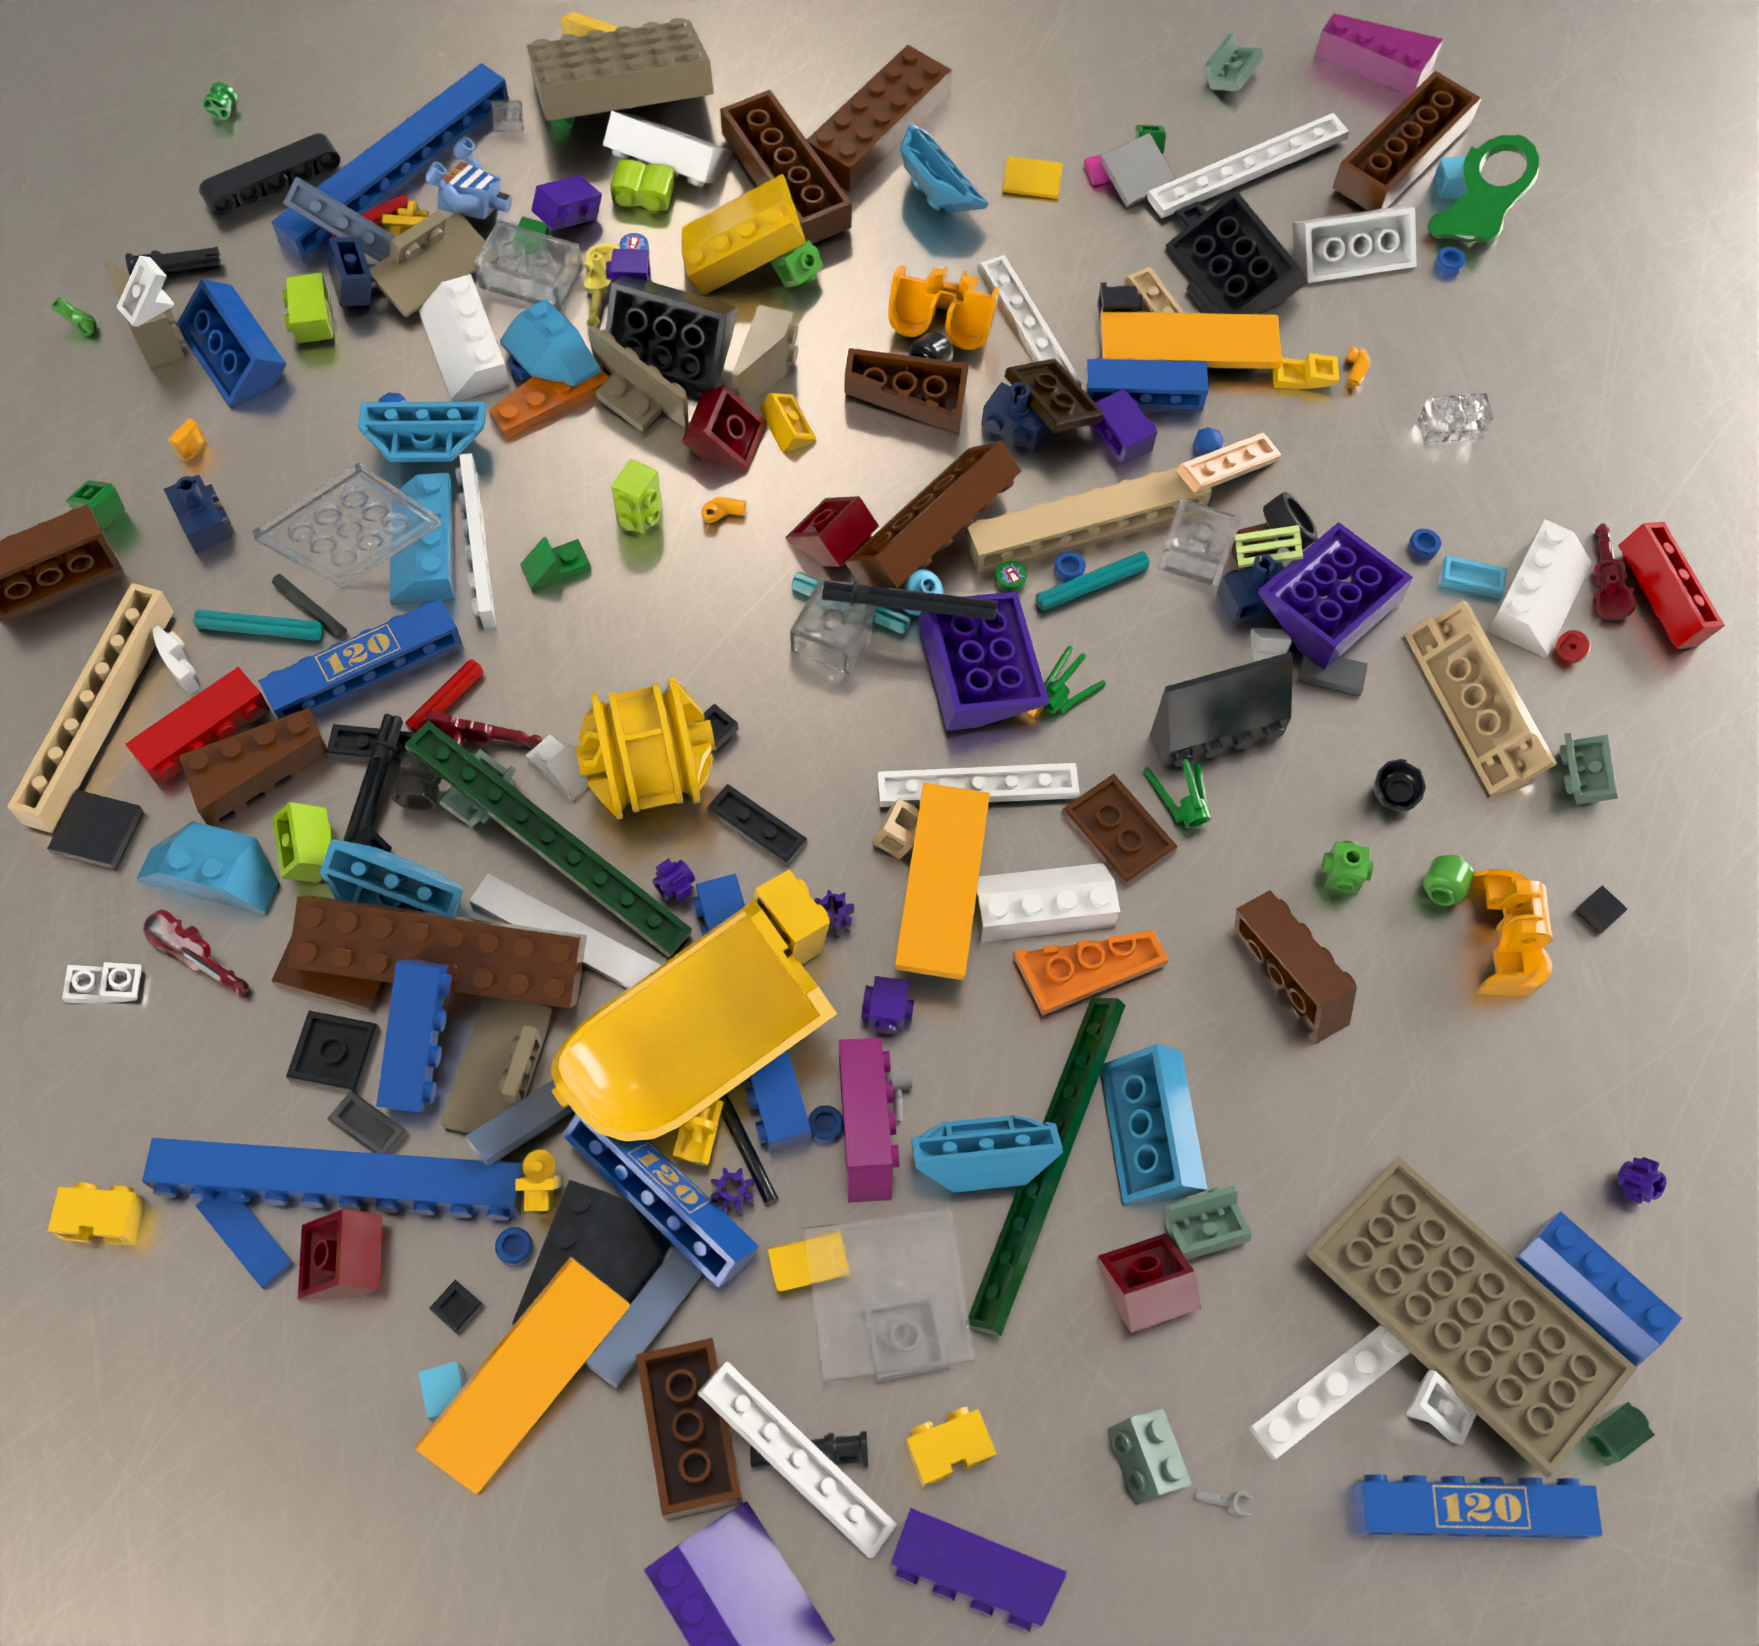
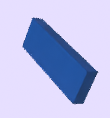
M214 1192L212 1200L203 1199L195 1206L259 1286L265 1290L290 1269L294 1262L244 1202L230 1201L227 1199L228 1193Z

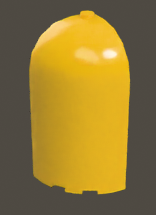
M753 900L581 1023L562 1043L552 1060L551 1076L556 1087L551 1091L563 1108L570 1105L577 1116L599 1134L622 1141L655 1139L682 1126L837 1013L802 964L797 962L793 955L787 958L784 954V951L789 948L764 911Z

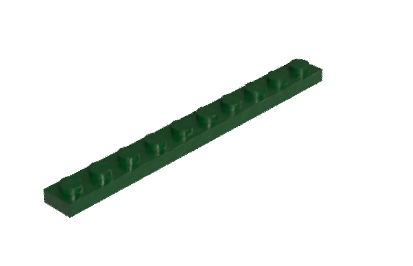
M429 720L405 743L406 750L667 957L670 958L692 933L690 926Z
M1118 998L1090 999L1043 1124L1046 1122L1056 1124L1063 1147L1062 1154L1027 1185L1018 1186L965 1323L966 1326L974 1331L1001 1336L1124 1012L1126 1005Z

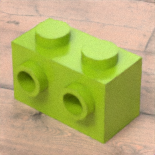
M314 273L286 277L287 290H282V297L285 308L289 312L284 314L287 331L293 332L297 343L333 339L329 292L323 274Z
M630 458L611 485L617 523L623 528L645 534L650 525L656 524L663 508L657 470Z
M289 802L272 817L281 878L319 883L323 879L320 870L332 840L331 825L328 822L326 807Z

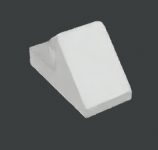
M139 256L117 305V309L132 326L136 327L174 305V302L161 289L166 279V274L150 257Z
M1252 628V662L1287 653L1291 644L1290 636L1284 629Z
M548 735L526 755L527 761L573 802L590 788L587 776L581 777L576 750L570 743L563 746L553 736Z
M1429 1370L1420 1382L1406 1415L1431 1423L1450 1442L1463 1445L1477 1413L1455 1394L1452 1386L1436 1371Z

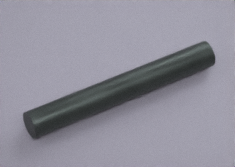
M277 574L273 577V585L315 620L319 621L337 638L341 639L346 635L347 628L284 576Z

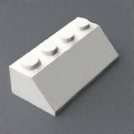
M615 111L611 112L603 146L612 149L611 154L628 159L630 155L638 158L637 161L645 165L661 164L668 166L674 170L675 177L678 178L679 174L688 177L687 182L703 187L704 183L714 184L733 154L732 150L633 114Z
M1399 206L1292 222L1294 254L1307 283L1417 267L1415 207Z
M471 274L442 282L419 309V313L451 402H459L510 387L503 357Z
M1544 519L1487 629L1488 632L1546 659L1592 564L1574 532Z
M1104 863L980 876L978 878L975 900V914L980 943L1115 928L1120 915V906L1115 881Z

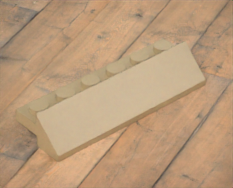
M1460 601L1437 618L1429 616L1404 633L1489 795L1493 796L1534 783L1532 781L1533 778L1557 764L1467 602Z

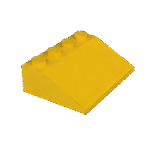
M783 174L682 227L681 255L690 280L703 295L806 243Z

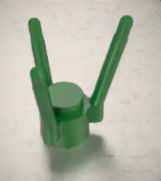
M1072 646L1066 648L1044 683L1049 703L1043 709L1052 714L1058 710L1064 714L1072 705L1106 685V681L1102 680L1068 699L1070 690L1065 685V682L1086 658V654L1081 653L1058 680H1055L1073 650Z
M1187 759L1182 761L1190 795L1180 800L1181 806L1179 808L1148 767L1144 768V773L1149 778V781L1172 811L1176 823L1184 821L1186 828H1195L1210 821L1211 813L1207 804L1203 774L1199 762L1194 764L1196 788L1189 761Z

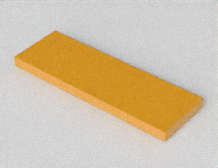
M1101 312L1103 359L1206 362L1207 368L1280 369L1282 365L1278 315Z
M923 782L895 970L958 980L965 979L990 793Z
M570 1257L415 1444L416 1451L477 1495L631 1305Z

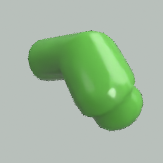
M58 297L53 302L51 309L75 325L80 334L89 336L94 333V329L97 328V322L92 315L74 307L61 297Z

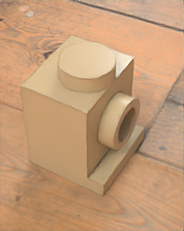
M898 799L889 808L871 843L900 860L914 844L919 810L913 804Z

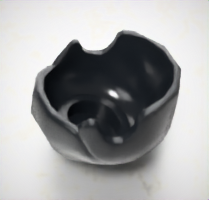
M1406 759L1388 761L1377 772L1373 784L1378 801L1383 806L1396 812H1405L1415 808L1423 799L1426 789L1421 770L1409 764Z

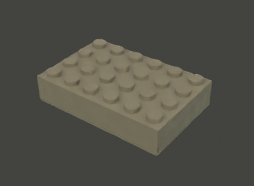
M674 18L670 20V23L664 24L648 22L638 28L622 26L616 28L615 31L606 33L596 30L580 37L565 35L560 40L554 41L538 39L533 44L527 45L532 78L546 121L714 94L710 59L691 21L684 18Z

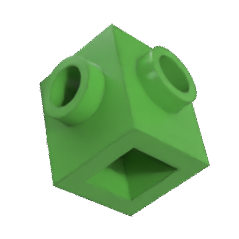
M810 240L770 262L785 288L800 284L805 285L817 277L816 272L824 266L818 249L811 244Z
M1336 841L1329 853L1325 852L1321 864V872H1325L1323 888L1357 894L1365 880L1370 881L1373 873L1374 863L1369 860L1370 848L1360 846L1353 841Z

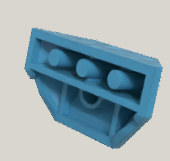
M910 124L901 143L900 152L904 167L912 177L911 183L918 190L926 193L928 196L926 201L936 210L942 208L949 212L986 209L989 203L926 130Z
M547 299L535 303L528 309L520 312L512 320L499 340L501 346L533 377L566 382L567 385L577 386L601 372L600 367L577 328Z
M361 402L358 428L389 462H452L484 430L487 405L486 402Z
M194 821L153 846L137 876L138 881L264 915L268 914L280 886L257 838Z
M334 839L330 841L320 870V874L324 881L327 882L333 896L339 900L455 916L464 888L440 871L376 847Z
M1015 1115L942 1122L928 1129L921 1136L916 1135L911 1138L915 1168L952 1192L1027 1185L1057 1159L1063 1151L1055 1123L1046 1122L1043 1124L1035 1119Z

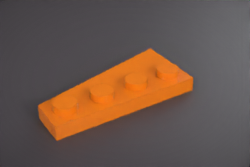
M599 364L601 372L577 386L567 385L566 382L531 377L489 410L491 419L506 439L595 396L596 391L609 377Z
M1153 930L1110 936L1106 940L1091 941L1089 939L1077 941V944L1058 947L1057 944L1043 946L1039 950H1016L1013 953V957L1042 1016L1165 966L1169 961Z

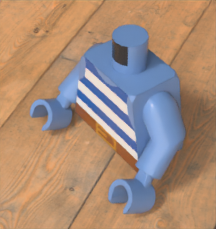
M465 137L462 141L459 140L453 150L454 155L460 160H465L466 163L460 162L447 174L444 166L435 161L426 172L427 182L439 187L437 209L485 219L494 209L509 212L511 208L512 196L500 192L501 179L496 175L486 172L478 159L472 157L471 153L475 149V144L468 137Z

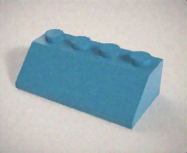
M449 473L416 475L391 496V604L426 602L439 598L441 600H455V492Z
M1155 1044L1104 1063L1101 1075L1123 1204L1176 1200L1207 1191L1182 1051Z

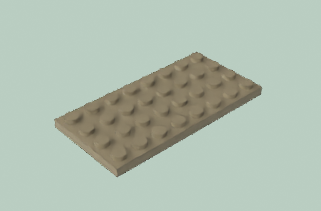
M1399 1156L1306 1253L1317 1266L1429 1370L1436 1371L1449 1383L1461 1400L1545 1478H1548L1556 1471L1637 1369Z

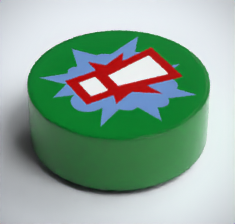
M1016 561L1001 563L995 573L996 586L1006 593L1019 592L1026 583L1027 572L1025 567Z

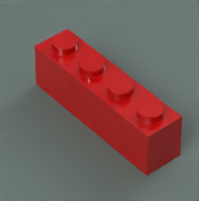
M1665 522L1643 523L1618 544L1624 556V561L1633 571L1638 580L1639 587L1645 592L1653 607V612L1662 622L1668 633L1669 640L1675 645L1676 649L1698 647L1725 626Z
M237 667L135 736L125 745L137 762L159 786L164 781L174 778L183 769L179 755L233 736L236 731L249 722L259 719L270 708L258 688Z

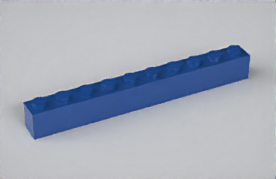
M483 63L479 64L366 149L362 154L322 182L317 189L358 214L366 212L509 101L505 79ZM291 208L271 222L278 242L301 260L322 246L329 238H332L329 231Z
M152 1138L142 1182L153 1190L154 1195L169 1198L176 1197L178 1192L190 1193V1197L195 1199L212 1200L214 1192L228 1193V1200L244 1203L250 1202L251 1198H265L264 1202L273 1205H286L288 1200L301 1201L302 1205L313 1208H322L325 1203H337L338 1207L348 1210H360L362 1205L376 1206L375 1209L377 1211L396 1213L398 1208L413 1209L412 1212L416 1214L434 1215L435 1210L450 1211L449 1214L451 1216L459 1218H470L472 1213L487 1214L486 1217L489 1219L504 1221L509 1220V1215L520 1216L524 1190L516 1191V1179L526 1175L521 1163L495 1162L487 1167L481 1160Z

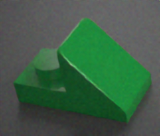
M88 480L65 500L72 509L88 504L103 530L125 511L116 488L111 483Z
M544 537L520 563L532 592L591 570L590 562L579 539L551 548L547 537Z

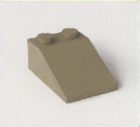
M112 262L105 263L117 297L120 300L130 275ZM171 309L164 311L138 327L132 326L127 320L150 369L185 357L181 345L186 342L179 326L172 327L173 324H176V320Z
M758 305L732 373L733 392L748 406L753 404L787 374L790 363L795 364L798 346L794 344L798 334V327L794 326L793 312Z

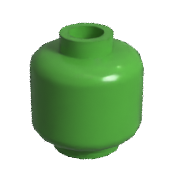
M1458 855L1438 856L1432 860L1423 881L1424 890L1429 898L1439 905L1449 906L1460 903L1466 898L1473 881V869Z

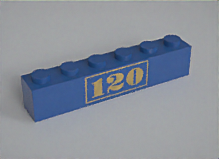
M439 598L432 602L423 603L417 609L404 615L395 616L388 622L373 629H366L359 633V635L342 643H335L320 653L304 657L289 667L273 671L267 677L258 681L278 719L310 708L313 713L462 644L456 624L443 601Z
M575 1114L562 1136L717 1287H720L744 1269L759 1248V1245L648 1139L622 1141L599 1134Z
M1369 1474L1363 1476L1364 1481L1352 1485L1356 1535L1592 1539L1603 1536L1596 1486L1581 1485V1479L1561 1478L1556 1479L1557 1485H1543L1542 1478L1538 1477L1518 1478V1484H1504L1503 1477H1480V1483H1465L1464 1476L1441 1477V1483L1427 1482L1424 1475L1402 1476V1482H1388L1387 1475Z

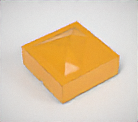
M190 418L169 437L177 457L184 462H187L207 442L199 424Z

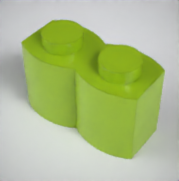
M620 160L617 163L610 184L612 201L624 207L640 205L651 211L667 210L676 184L674 170L661 164L645 165L634 160Z

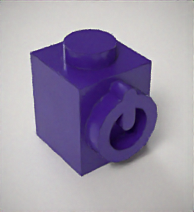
M875 976L874 985L865 986L861 1018L869 1019L868 1027L875 1028V1031L883 1034H894L896 1031L903 1032L904 1021H912L914 1000L908 999L909 980Z

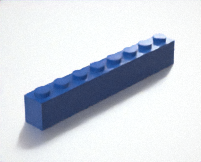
M736 873L696 884L697 896L692 897L696 917L703 916L706 927L700 928L702 936L745 907ZM786 1050L749 1077L751 1087L745 1089L750 1109L757 1108L761 1121L755 1122L760 1144L767 1142L770 1153L812 1141L810 1124L788 1050Z

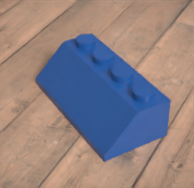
M205 279L200 280L175 326H179L185 341L228 405L236 406L272 388L287 364L232 285Z
M1561 1211L1545 1221L1514 1257L1519 1264L1636 1368L1661 1346L1683 1319Z

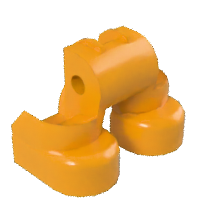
M899 265L893 274L888 306V320L895 331L906 337L922 335L931 324L935 308L948 311L945 324L946 334L956 347L963 350H974L986 342L992 328L994 313L997 309L1000 287L996 286L992 295L976 291L979 277L967 275L968 271L963 272L960 284L946 281L948 267L943 269L933 267L930 275L924 280L906 276V268L903 265Z
M1488 869L1473 872V881L1469 889H1485L1487 909H1502L1504 918L1496 926L1497 931H1501L1499 944L1493 950L1496 974L1487 978L1477 989V993L1483 995L1523 996L1536 992L1547 982L1552 971L1550 956L1543 948L1553 940L1546 886L1541 882L1528 880L1524 875L1516 871L1507 869Z

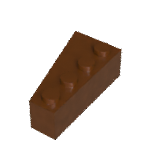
M849 348L844 374V393L959 435L969 364Z
M307 708L179 755V759L198 813L207 825L214 827L220 823L219 819L231 811L236 813L247 806L245 802L262 791L266 794L276 787L275 784L288 775L293 777L326 756L327 745L311 709Z
M1269 890L1236 908L1234 928L1259 964L1267 962L1271 981L1278 990L1286 989L1293 1003L1291 1009L1297 1018L1300 1019L1305 1016L1312 1026L1313 1030L1310 1031L1309 1035L1317 1044L1350 1025L1357 990L1353 977L1348 972H1343L1334 962L1330 951L1325 947H1321L1314 940L1309 928L1304 923H1299L1291 914L1287 903L1282 899H1278Z

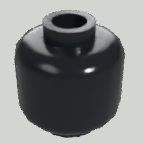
M930 331L912 343L909 349V356L951 361L953 359V349L948 338L943 334Z

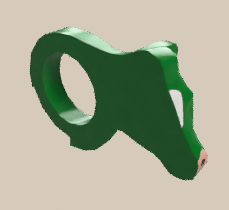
M1517 134L1501 135L1489 139L1477 149L1472 146L1463 164L1464 180L1468 191L1447 210L1431 217L1427 226L1431 235L1436 239L1453 237L1468 243L1482 241L1491 244L1503 231V218L1505 214L1530 190L1537 180L1539 155L1535 145L1526 137ZM1501 151H1513L1520 154L1525 159L1527 166L1523 175L1514 183L1506 186H1495L1487 183L1482 178L1481 168L1485 161L1493 154Z

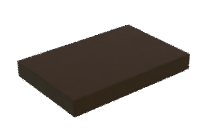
M1055 358L1008 367L1006 369L1004 377L1011 385L1016 382H1023V392L1024 386L1026 384L1029 386V406L1053 433L1102 422L1105 415L1103 411Z

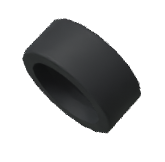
M1283 492L1263 506L1265 519L1271 529L1299 525L1302 550L1318 540V532L1311 517L1291 494ZM1294 535L1279 537L1278 540L1293 539ZM1295 546L1286 547L1289 551H1296Z

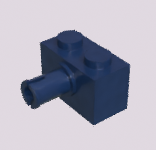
M359 237L329 238L328 268L340 306L370 305L371 283L374 281L369 269L376 264L367 263Z
M1001 382L983 407L981 426L987 428L992 433L1012 440L1018 446L1034 451L1049 430V427L1029 406L1030 388L1027 384L1024 386L1023 392V382H1016L1012 386Z
M199 474L194 477H182L176 484L163 489L195 553L231 539L226 528L231 522L223 506L216 509L214 503L220 500L212 484L205 486Z
M1261 554V559L1259 555L1254 559L1253 567L1241 571L1232 570L1222 576L1217 595L1232 624L1271 612L1258 594V591L1284 569L1282 562L1275 563L1271 556Z

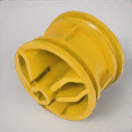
M675 676L668 677V687L662 693L659 683H655L651 687L616 694L615 691L609 692L610 703L600 700L597 691L591 692L593 707L584 716L578 735L580 746H575L581 777L587 776L590 789L616 819H623L622 811L629 803H631L633 813L648 808L683 803V792L692 797L693 804L701 803L700 790L708 779L713 761L710 752L716 750L710 720H705L700 706L676 680Z

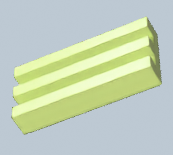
M1299 525L1235 534L1239 568L1253 566L1256 557L1244 558L1245 553L1295 546L1296 551L1270 554L1269 556L1274 559L1275 563L1303 559ZM1294 535L1293 539L1252 544L1246 546L1242 545V543Z

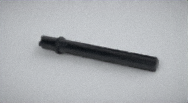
M824 580L822 590L823 600L851 603L852 607L856 603L994 620L997 616L998 604L994 600L857 584L856 580L853 581V584Z
M384 714L377 738L371 742L373 750L343 839L345 842L352 843L364 826H370L392 756L398 751L396 743L403 721L397 715Z

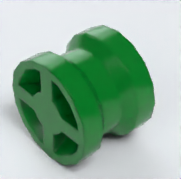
M215 82L210 88V94L204 97L202 105L213 117L226 120L231 114V108H234L238 103L239 97L229 85Z

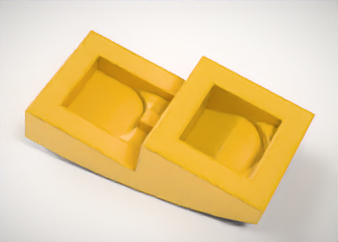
M1309 353L1305 360L1282 357L1281 368L1273 369L1274 388L1311 389L1336 385L1339 382L1338 358L1336 356Z

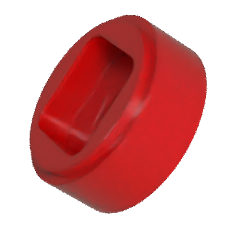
M1577 630L1564 632L1556 642L1558 655L1569 663L1583 661L1591 650L1588 637Z

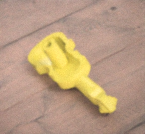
M614 244L595 245L586 252L584 265L589 272L586 273L584 286L586 291L592 294L591 305L589 306L590 315L586 324L590 327L592 325L597 327L601 323L599 317L602 315L604 294L609 292V283L612 282V280L606 279V262L612 260V250L619 249Z

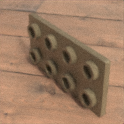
M438 210L392 239L390 256L369 270L375 284L405 317H408L422 307L442 282L473 274L493 261L496 253L461 213L456 212L446 219Z
M594 325L588 329L594 359L600 366L612 374L596 391L597 399L642 433L662 412L683 428L689 425L687 396L685 390L679 384L674 382L671 384L663 378L661 372L653 365L647 366L639 360L638 355L628 347L623 348L608 331H601Z
M483 997L441 1119V1125L444 1128L471 1133L526 1097L553 1014L551 1007L522 1001Z

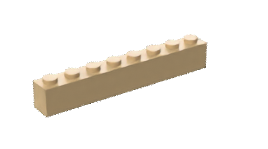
M1178 465L1167 471L1152 472L1144 477L1130 481L1122 480L1112 486L1093 488L1086 493L1064 496L1057 501L1046 504L1038 503L1024 510L1005 512L1001 516L991 519L976 520L966 528L964 543L978 573L996 568L1005 561L1017 562L1205 510L1207 509L1212 490L1209 488L1194 494L1176 471L1180 466Z
M131 583L7 805L8 809L23 825L54 834L76 789L79 788L156 645L152 629L158 625L164 630L173 614V610L162 591Z

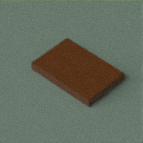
M1112 774L1062 808L1061 814L1124 887L1176 852L1178 848L1175 842L1115 774Z
M290 938L271 980L274 985L373 1013L386 982L287 968L291 944Z

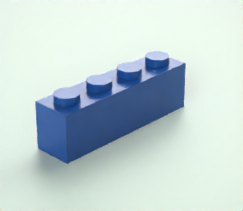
M1087 359L1083 376L1084 391L1094 402L1125 389L1129 396L1138 402L1140 408L1203 410L1208 394L1206 362Z
M409 959L396 961L376 1107L420 1113L428 1108L429 1104L434 1102L437 1086L436 1082H432L433 1070L438 1068L442 1052L441 1046H437L439 1032H443L447 1017L446 1010H442L444 996L449 995L452 982L451 975L447 974L448 965Z

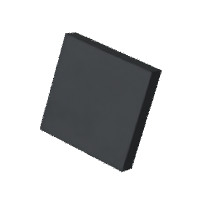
M76 789L47 849L51 854L115 870L143 810L140 805Z
M309 1010L286 1078L289 1081L344 1092L352 1090L358 1094L380 1027L377 1023Z

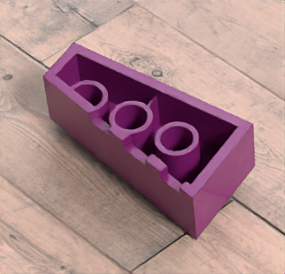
M1333 13L1322 29L1315 56L1409 96L1422 84L1433 67L1443 38Z
M882 1037L839 1040L841 1100L843 1104L848 1203L892 1200L893 1168H899L898 1145H891L890 1135H896L895 1113H888V1104L893 1103L892 1082H885V1073L891 1072L890 1052L883 1051Z

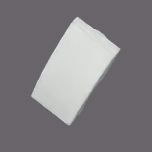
M158 625L155 626L152 630L160 656L181 688L189 696L192 695L200 687L193 677L196 671L187 662L188 658L182 650L185 647L184 642L173 631L167 634Z
M104 962L103 967L67 965L62 996L63 1002L117 1003L137 1000L142 965Z

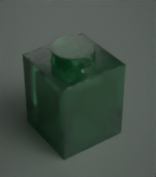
M1628 1401L1614 1407L1595 1421L1583 1437L1603 1463L1608 1466L1622 1461L1655 1434L1648 1427L1649 1422L1646 1416Z

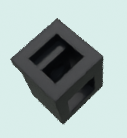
M1101 282L1097 299L1100 325L1101 312L1142 311V294H1137L1136 286L1107 287V282Z

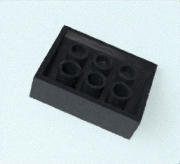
M1236 189L1165 245L1193 282L1198 284L1221 314H1258L1284 302L1307 284L1301 267Z
M624 274L611 283L605 330L623 348L628 347L638 355L639 360L647 366L653 365L661 372L663 378L671 384L673 382L679 384L685 390L686 395L700 399L701 394L713 390L719 385L733 337L738 306Z
M1291 652L1165 686L1150 732L1151 739L1163 766L1175 765L1180 767L1183 766V759H1187L1190 763L1196 758L1203 756L1212 758L1218 756L1224 750L1235 747L1236 749H1244L1259 740L1266 739L1267 741H1272L1281 737L1286 731L1292 713L1293 656Z
M569 1180L512 1325H515L570 1257L631 1305L664 1263L671 1241L632 1203L603 1190Z

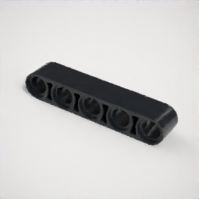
M322 133L313 134L207 178L200 184L199 193L214 216L225 217L289 190L295 177L308 182L334 171L340 165L341 157L326 135Z

